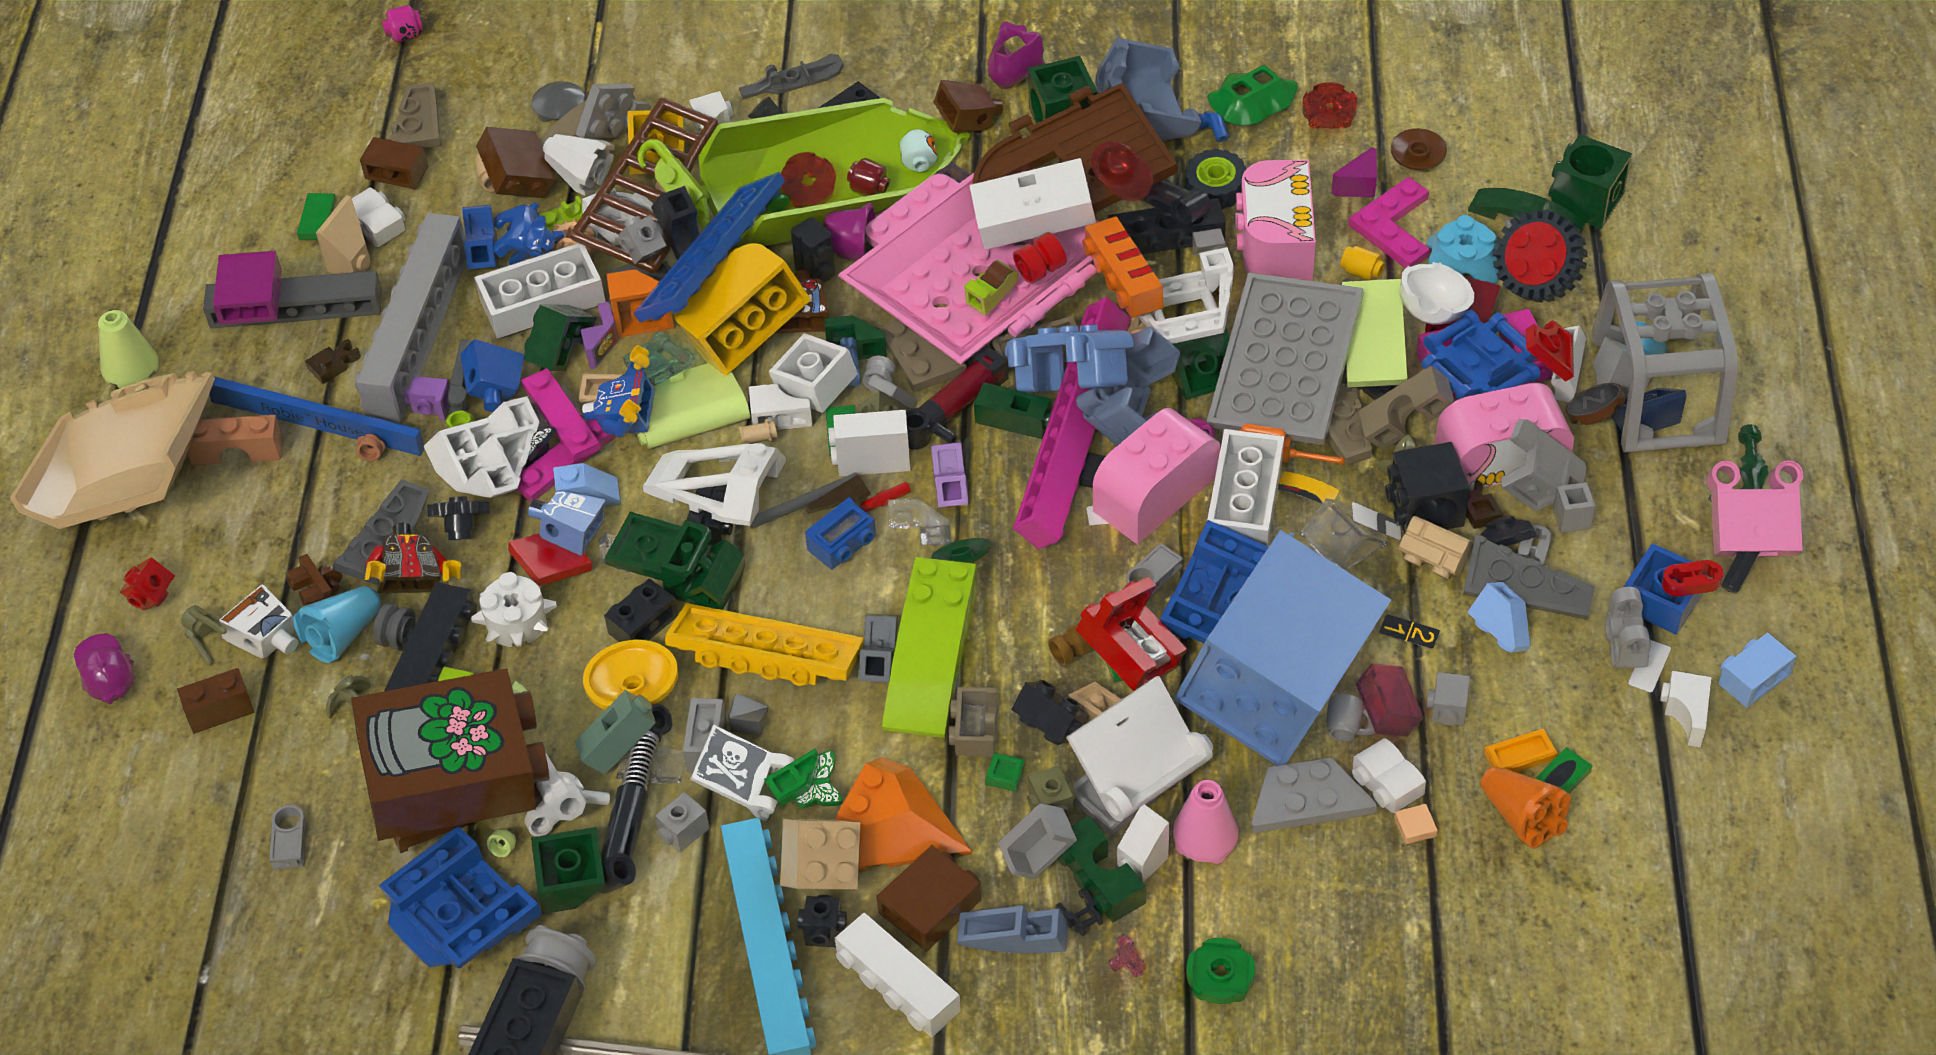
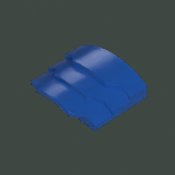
M1207 520L1196 543L1192 557L1160 621L1172 634L1185 640L1190 637L1204 644L1269 547Z
M459 826L379 884L380 889L391 902L388 920L389 927L428 967L452 964L460 969L482 951H488L510 933L518 934L542 915L539 904L519 884L512 888L483 860L478 844Z

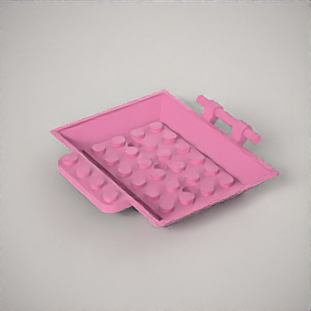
M974 173L961 183L944 174H936L929 177L867 224L866 240L874 248L838 275L842 280L960 365L1007 328L1009 333L1016 337L1025 329L1035 326L1036 322L1045 318L1046 312L1065 297L1073 296L1078 289L1085 286V282L1097 273L1095 266L1090 264L1093 258L1091 255L1087 256L1083 249L1082 240L1085 239V226L1052 233L1062 245L1067 257V263L1054 272L1047 270L1046 277L1034 284L1028 283L1022 277L1013 260V252L1024 245L1015 246L1014 244L1018 243L1015 242L984 250L969 186L973 184ZM1036 238L1023 240L1019 242H1024L1026 244H1030L1033 246V240ZM999 260L1017 271L1018 279L1012 290L987 316H984L966 304L964 286L971 279L974 281L980 276L976 277L977 273H985L991 263ZM937 304H946V305H948V306L945 307V308H944V307H938V308L934 307V306L937 305Z

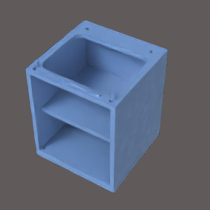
M1282 530L1279 531L1206 639L1174 697L1175 701L1277 766L1287 764L1391 601L1390 598L1294 539V533L1290 532L1288 535Z

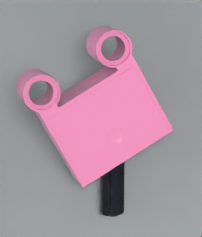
M1721 461L1709 471L1706 483L1711 491L1714 557H1735L1721 583V586L1728 592L1737 593L1740 590L1757 557L1797 556L1803 551L1799 484L1803 479V470L1795 461H1783L1772 470L1768 479L1769 486L1772 489H1732L1740 480V470L1731 461ZM1718 471L1727 473L1730 483L1723 484L1719 482L1716 473ZM1779 472H1788L1792 477V483L1783 482L1780 479Z

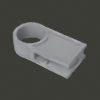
M1160 543L1128 571L1126 585L1135 578L1149 577L1156 584L1151 594L1153 596L1159 588L1183 568V565L1180 564L1183 558Z
M285 805L278 808L271 819L270 863H273V870L304 867L307 821L300 807ZM297 816L300 818L298 824L292 828H279L280 822L286 817Z

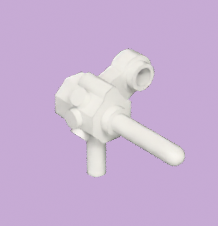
M546 753L550 780L537 783L536 786L543 800L535 807L536 810L527 812L525 825L530 834L535 837L546 835L559 820L572 821L583 814L586 803L608 805L610 794L608 792L583 790L584 787L578 777L575 779V776L568 772L557 771Z

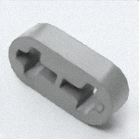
M1532 525L1537 535L1534 538L1540 539L1538 546H1532L1534 538L1521 541L1517 554L1527 559L1529 557L1534 558V560L1541 562V565L1544 566L1550 547L1551 533L1542 525Z

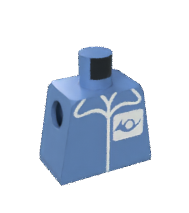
M559 490L556 491L549 503L533 499L529 506L528 516L541 520L539 533L541 538L582 556L603 524L606 500Z

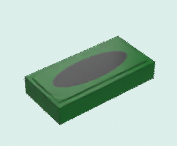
M1566 747L1535 779L1558 786L1570 794L1591 773L1593 765Z

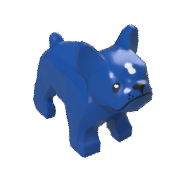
M536 202L530 206L520 205L506 210L494 218V227L497 229L502 228L505 223H510L507 226L508 232L493 243L494 253L500 258L511 249L516 251L511 255L509 265L522 262L530 256L534 258L549 253L554 248V243L559 242L565 237L563 231H550L545 227L546 218L545 216H540L537 212L539 205Z

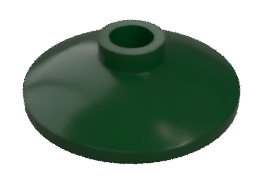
M969 538L955 541L936 550L932 554L931 559L974 564V561L990 551L991 543L985 538Z

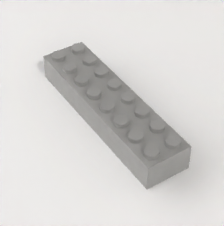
M427 213L423 224L418 226L416 241L409 248V257L406 264L401 267L398 284L392 288L390 303L383 310L382 322L379 328H376L374 331L371 348L364 355V365L361 372H357L355 377V388L359 391L361 397L360 404L364 408L366 416L401 424L409 406L404 403L405 390L407 387L410 388L414 376L420 377L466 265L465 236L459 216Z

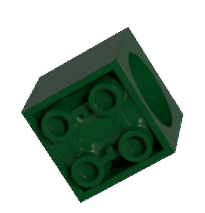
M1080 56L1028 68L1029 110L1036 124L1072 107L1068 95L1087 85L1090 87L1093 96L1098 94ZM1086 99L1079 102L1082 110L1090 107Z
M1579 134L1573 144L1569 143L1567 145L1563 160L1557 161L1554 165L1551 176L1555 179L1550 187L1548 196L1551 197V201L1571 211L1585 223L1602 229L1625 194L1632 153Z

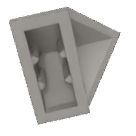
M1606 336L1593 363L1596 384H1619L1624 394L1628 395L1631 366L1627 347L1625 344ZM1646 377L1645 388L1649 386L1652 377Z

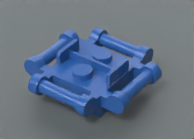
M1468 310L1462 315L1461 319L1436 334L1431 333L1423 338L1424 346L1431 354L1423 359L1421 367L1426 369L1432 366L1447 377L1451 390L1456 393L1455 397L1458 400L1468 396L1520 386L1528 381L1533 382L1541 376L1540 369L1532 362L1537 358L1526 350V338L1507 322V318L1500 312L1495 313L1488 322L1483 324L1473 310ZM1500 331L1520 348L1522 352L1518 354L1495 333ZM1453 337L1452 344L1448 347L1442 344Z

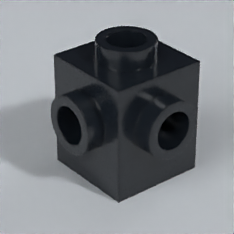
M829 895L806 896L805 908H799L797 919L798 929H803L805 946L836 948L835 937L846 929L847 912L841 911L840 898H833Z

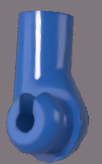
M1211 111L1198 114L1201 120L1199 128L1204 129L1207 127L1211 129L1216 142H1224L1229 139L1224 120L1220 114Z

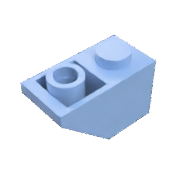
M1503 582L1487 583L1467 613L1475 619L1474 623L1478 628L1491 633L1498 639L1497 644L1505 651L1511 653L1527 651L1530 647L1525 601Z

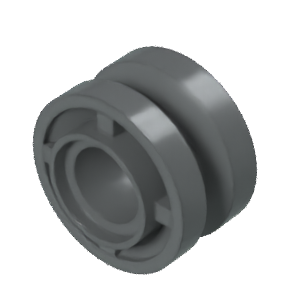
M392 603L384 604L379 610L374 623L373 639L375 644L384 647L390 645L392 649L403 651L416 625L415 611L407 607L399 609L398 605Z

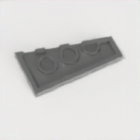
M401 479L382 502L374 516H371L365 523L364 528L357 537H354L348 544L344 553L335 560L332 569L377 585L378 578L370 577L369 580H365V562L376 546L382 545L384 536L393 535V526L402 522L410 524L413 535L430 489Z
M1476 533L1463 595L1477 598L1487 583L1503 582L1525 601L1526 608L1588 620L1594 586L1561 571L1549 569L1541 565L1539 561L1532 558L1527 559L1512 552V549L1501 544L1500 546L1486 540V537Z

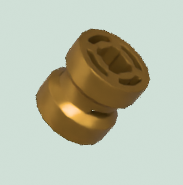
M1077 624L1067 628L1065 634L1055 635L1048 640L1050 652L1061 666L1070 664L1075 656H1083L1091 651V646L1076 631Z

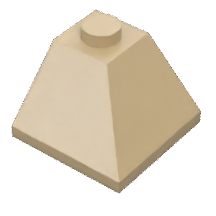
M346 195L316 232L327 271L334 274L366 271L371 263L352 197Z

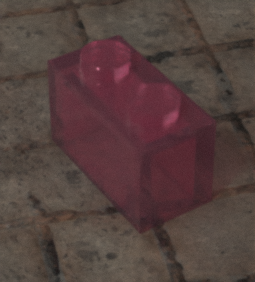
M1372 663L1356 681L1355 684L1376 734L1407 737L1424 718L1403 667Z

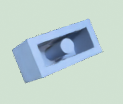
M1767 632L1758 640L1752 639L1749 641L1743 651L1736 657L1731 655L1723 662L1720 668L1722 672L1718 684L1743 706L1748 708L1791 675L1797 656Z

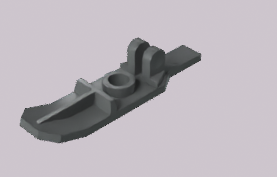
M829 54L818 61L808 64L800 61V66L777 72L775 65L771 64L765 68L766 76L754 84L739 87V91L743 99L764 93H785L827 81L840 74L844 64L840 56L836 54Z

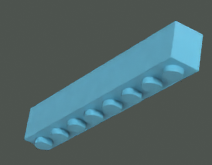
M760 818L721 825L768 1055H811L810 1049L817 1048L813 1027L806 1028L804 1019L810 1018L806 998L799 999L798 990L804 989L800 969L793 970L791 961L797 960L794 941H787L785 932L791 931L787 911L780 913L779 904L784 903V897L780 884L774 885L773 877L778 876L775 856L768 857L766 850L772 848L769 829L762 830Z

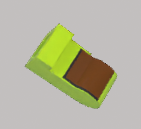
M999 260L994 261L975 281L971 279L964 286L966 304L987 316L1015 286L1018 272Z

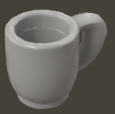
M1337 694L1329 699L1327 728L1332 739L1348 742L1352 741L1355 735L1368 736L1379 730L1381 721L1378 714L1372 710L1364 709V703L1358 697L1349 694ZM1362 716H1366L1368 718V725L1364 729H1359Z

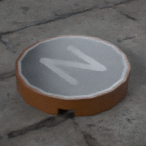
M1603 383L1588 388L1576 395L1567 404L1566 412L1574 424L1578 421L1581 422V425L1597 423L1615 413L1614 408L1618 404L1622 407L1626 396L1619 384Z

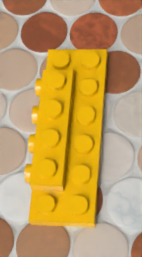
M686 603L665 634V645L677 647L680 650L695 651V662L701 663L706 668L718 666L730 668L737 674L750 672L760 674L767 680L780 678L790 680L797 686H803L807 684L816 685L820 676L831 680L846 681L860 656V649L864 646V637Z

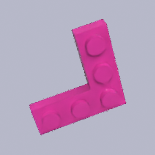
M1407 177L1349 217L1348 226L1404 268L1418 265L1429 258L1430 249L1395 224V222L1428 200L1429 191L1410 177Z

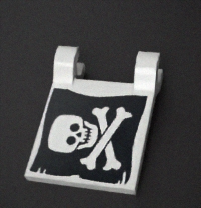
M713 725L690 780L747 807L754 816L767 821L769 815L774 812L778 801L768 796L759 795L764 784V778H766L768 771L772 774L793 762L794 759L785 754L771 753Z

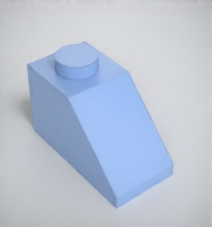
M584 463L553 468L556 491L563 490L606 500L605 506L620 504L617 477Z

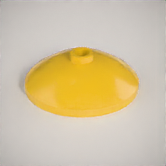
M648 640L622 641L606 647L590 660L583 674V685L588 698L596 706L604 710L624 690L636 696H644L653 705L662 701L675 687L678 679V667L673 654L661 644Z

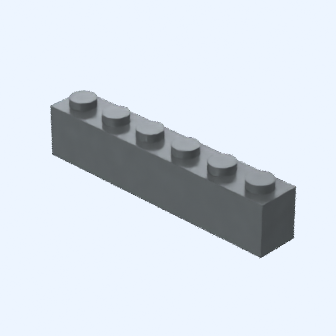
M377 271L281 278L277 321L219 325L213 307L215 284H206L203 306L210 329L380 315L382 289Z

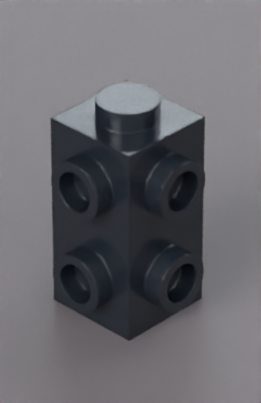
M1045 680L1025 682L1011 710L1020 716L1019 719L1022 723L1044 732V738L1056 745L1069 743L1066 737L1082 727L1089 715L1080 709L1081 705L1076 700L1070 697H1063L1055 692L1057 688L1053 684Z

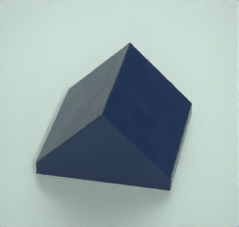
M1656 388L1644 392L1640 423L1653 428V432L1681 423L1687 397L1686 391ZM1628 397L1625 399L1622 407L1618 404L1614 408L1615 413L1611 415L1621 432H1623Z

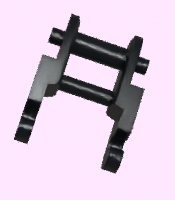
M1081 889L1078 893L1081 899L1084 898L1086 908L1076 914H1073L1072 911L1068 912L1060 902L1055 905V908L1060 909L1068 922L1069 928L1074 926V931L1084 936L1086 934L1085 929L1094 923H1097L1099 926L1103 924V915L1097 912L1096 903L1087 891ZM1088 912L1091 917L1081 923L1077 918Z

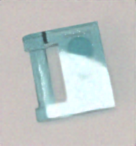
M663 331L655 333L652 341L641 345V347L649 350V355L647 356L650 360L649 366L644 368V372L653 387L689 368L695 360L693 353L687 349H681ZM665 350L675 359L669 361L660 352ZM631 352L622 356L627 368L632 362L630 361Z

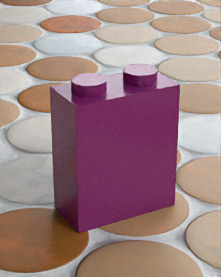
M276 251L219 255L213 307L219 325L277 321L282 268Z

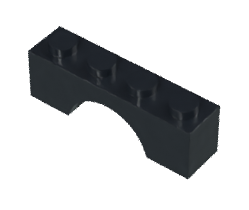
M685 186L659 195L651 206L677 261L699 236L697 210Z

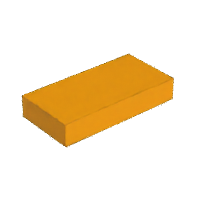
M1544 728L1484 747V755L1491 767L1505 768L1514 772H1520L1551 762L1558 756Z

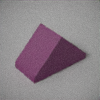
M1371 147L1333 173L1331 194L1341 197H1375L1377 149Z

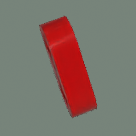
M1711 560L1674 564L1665 569L1661 584L1663 590L1672 596L1708 593L1716 591L1720 587L1724 573L1721 565Z

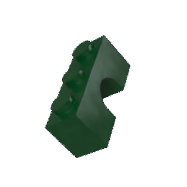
M1088 816L1072 825L1071 828L1077 841L1057 859L1062 866L1070 868L1078 887L1089 892L1096 903L1097 911L1102 915L1105 913L1111 922L1114 923L1146 904V886L1128 863L1112 870L1103 869L1096 865L1099 861L1108 857V838L1092 818Z

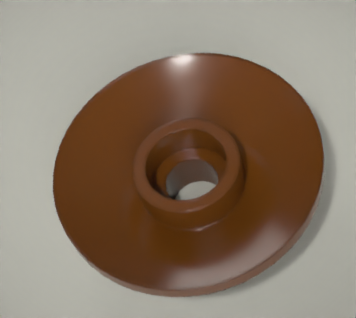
M1414 128L1405 130L1395 136L1391 143V154L1396 162L1406 168L1427 170L1443 162L1447 154V146L1443 138L1437 133L1427 129Z

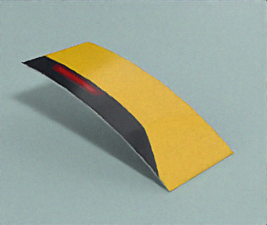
M1286 471L1283 472L1278 485V490L1308 498L1329 509L1339 492L1333 486L1314 478Z

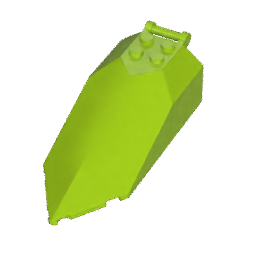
M886 98L722 123L717 125L699 154L701 187L709 195L707 203L713 216H715L739 187L780 172L785 179L780 189L783 194L789 196L790 204L781 211L768 212L766 209L763 213L756 216L753 220L754 225L740 235L741 240L735 246L739 248L753 243L763 246L792 241V228L809 217H814L822 227L825 217L835 211L859 209L868 203L873 204L875 213L891 207L929 177L942 174L965 141L969 139L970 134L969 132L953 133L946 121L909 108L906 112L893 107V101ZM917 129L928 132L933 136L937 150L935 164L922 172L909 170L903 165L899 147L901 139L908 132ZM863 158H868L884 165L887 169V178L890 179L887 191L865 197L853 192L849 185L850 182L847 181V174L853 162H859ZM697 216L703 231L709 224L710 219Z

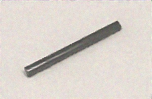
M857 472L758 513L750 528H756L808 506L852 477L858 476Z

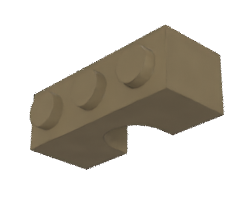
M1429 366L1358 410L1365 438L1383 451L1406 435L1405 421L1413 410L1416 409L1432 421L1455 401L1448 378L1434 367Z

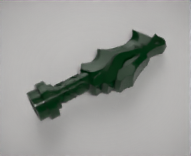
M1753 424L1742 426L1738 433L1739 442L1745 446V455L1740 459L1743 465L1739 468L1744 482L1741 489H1762L1769 474L1765 460L1762 459L1761 454H1757L1756 450L1757 443L1762 439L1761 431Z

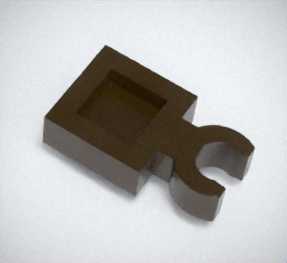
M346 339L338 345L336 350L333 351L328 346L305 360L307 369L322 384H325L347 370L345 363H353L359 360L361 355L357 347L353 349L351 341Z
M1478 480L1474 482V490L1469 491L1466 517L1473 529L1485 527L1487 523L1503 517V512L1492 493L1482 494L1483 485Z

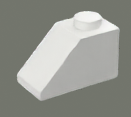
M1143 804L1117 847L1118 867L1128 863L1144 883L1168 859L1169 822Z

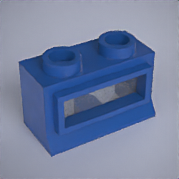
M850 497L805 531L807 550L831 570L839 564L848 561L853 553L862 546L868 545L876 536L875 519L858 507Z

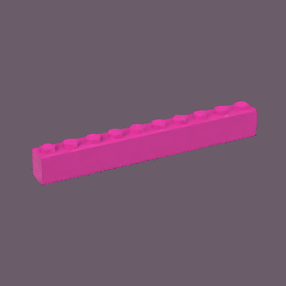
M1105 297L1086 307L1080 326L1098 325V330L1115 331L1119 329L1127 331L1131 317L1108 297ZM1068 362L1013 527L1016 532L1037 549L1055 544L1062 537L1065 520L1070 513V505L1078 488L1077 483L1085 466V458L1093 442L1092 436L1095 427L1083 418L1084 412L1079 409L1076 402L1078 395L1091 389L1080 388L1078 384L1077 362Z

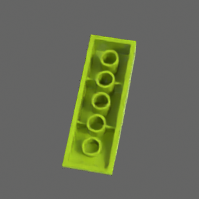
M915 557L897 636L882 730L945 738L951 712V700H953L978 587L976 564Z

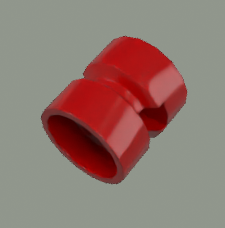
M1046 232L1034 239L1033 246L1026 244L1013 252V260L1018 271L1030 284H1034L1046 277L1047 270L1054 272L1067 263V257L1062 245L1050 232Z

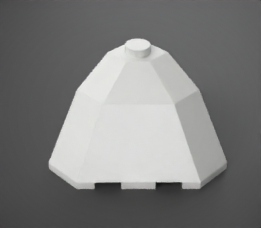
M525 396L503 402L488 418L438 431L424 445V448L436 473L456 491L492 498L515 491L518 488L521 479L519 476L522 467L526 464L531 449L530 443L534 433L537 431L539 420L528 397Z

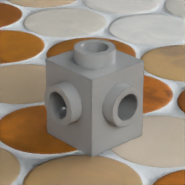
M651 215L643 219L640 216H636L624 223L625 228L618 234L622 249L625 253H629L634 264L658 254L667 246L662 238L661 227L657 222L653 221Z

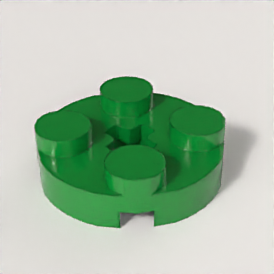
M1228 938L1208 939L1195 952L1193 950L1187 960V981L1192 988L1193 995L1199 1000H1206L1215 1004L1241 1002L1246 998L1247 992L1254 983V959L1235 940ZM1218 965H1222L1225 971L1229 973L1224 976H1217L1212 971L1217 970Z

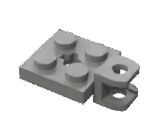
M628 83L592 84L575 135L590 139L617 138L623 126L628 128V111L650 110L651 106L644 101H636L633 95L635 87Z

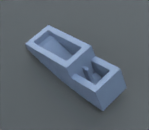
M1024 906L963 912L960 913L957 943L960 946L997 952H1066L1068 922L1060 909L1027 912Z

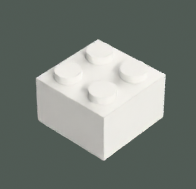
M805 333L769 371L773 384H778L779 389L783 393L795 398H809L810 408L822 413L858 374L849 349Z

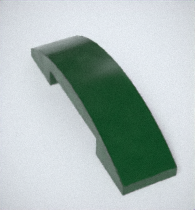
M1478 189L1468 208V212L1495 220L1498 213L1521 219L1520 214L1524 212L1532 214V210L1536 209L1542 212L1549 210L1574 223L1575 227L1579 228L1581 233L1585 227L1583 220L1563 206L1541 196L1515 189Z

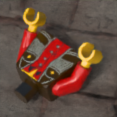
M404 522L393 526V535L384 536L382 545L376 546L365 562V580H369L370 577L378 578V593L432 592L435 583L439 582L441 575L444 582L449 581L450 576L461 579V563L456 560H447L435 546L431 545L429 537L426 535H412L411 525Z

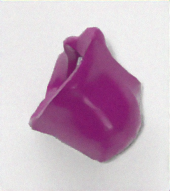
M1008 21L1001 23L998 37L987 62L988 76L999 88L1008 89L1017 85L1028 76V68L1045 64L1042 36L1037 32H1027V28L1024 25L1015 26ZM1020 36L1025 45L1011 54L1005 47V42L1011 37Z
M868 203L859 209L835 211L825 217L822 227L824 226L832 233L833 250L839 257L857 261L870 251L865 252L864 245L866 226L876 218L873 204Z

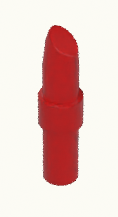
M905 481L888 490L884 489L876 493L875 496L861 502L860 508L868 512L880 506L884 507L892 503L893 500L910 493V486Z

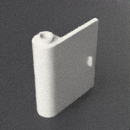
M1159 676L1154 677L1066 737L1105 808L1115 820L1120 822L1139 810L1143 804L1146 805L1213 757L1212 742L1205 734L1189 731Z

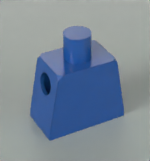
M474 339L461 353L467 393L484 399V409L488 412H494L503 402H507L517 392L524 354Z

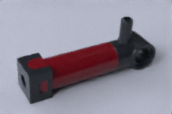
M986 345L972 356V365L919 408L906 410L909 448L917 450L926 447L930 443L933 433L947 443H954L957 435L943 425L977 398L983 383L1001 386L1008 380V360Z

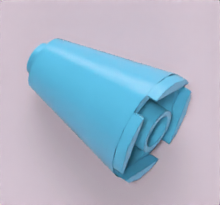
M361 586L303 606L293 617L297 636L301 643L307 640L312 647L308 652L321 662L330 663L341 656L381 609V597L376 590L367 586Z

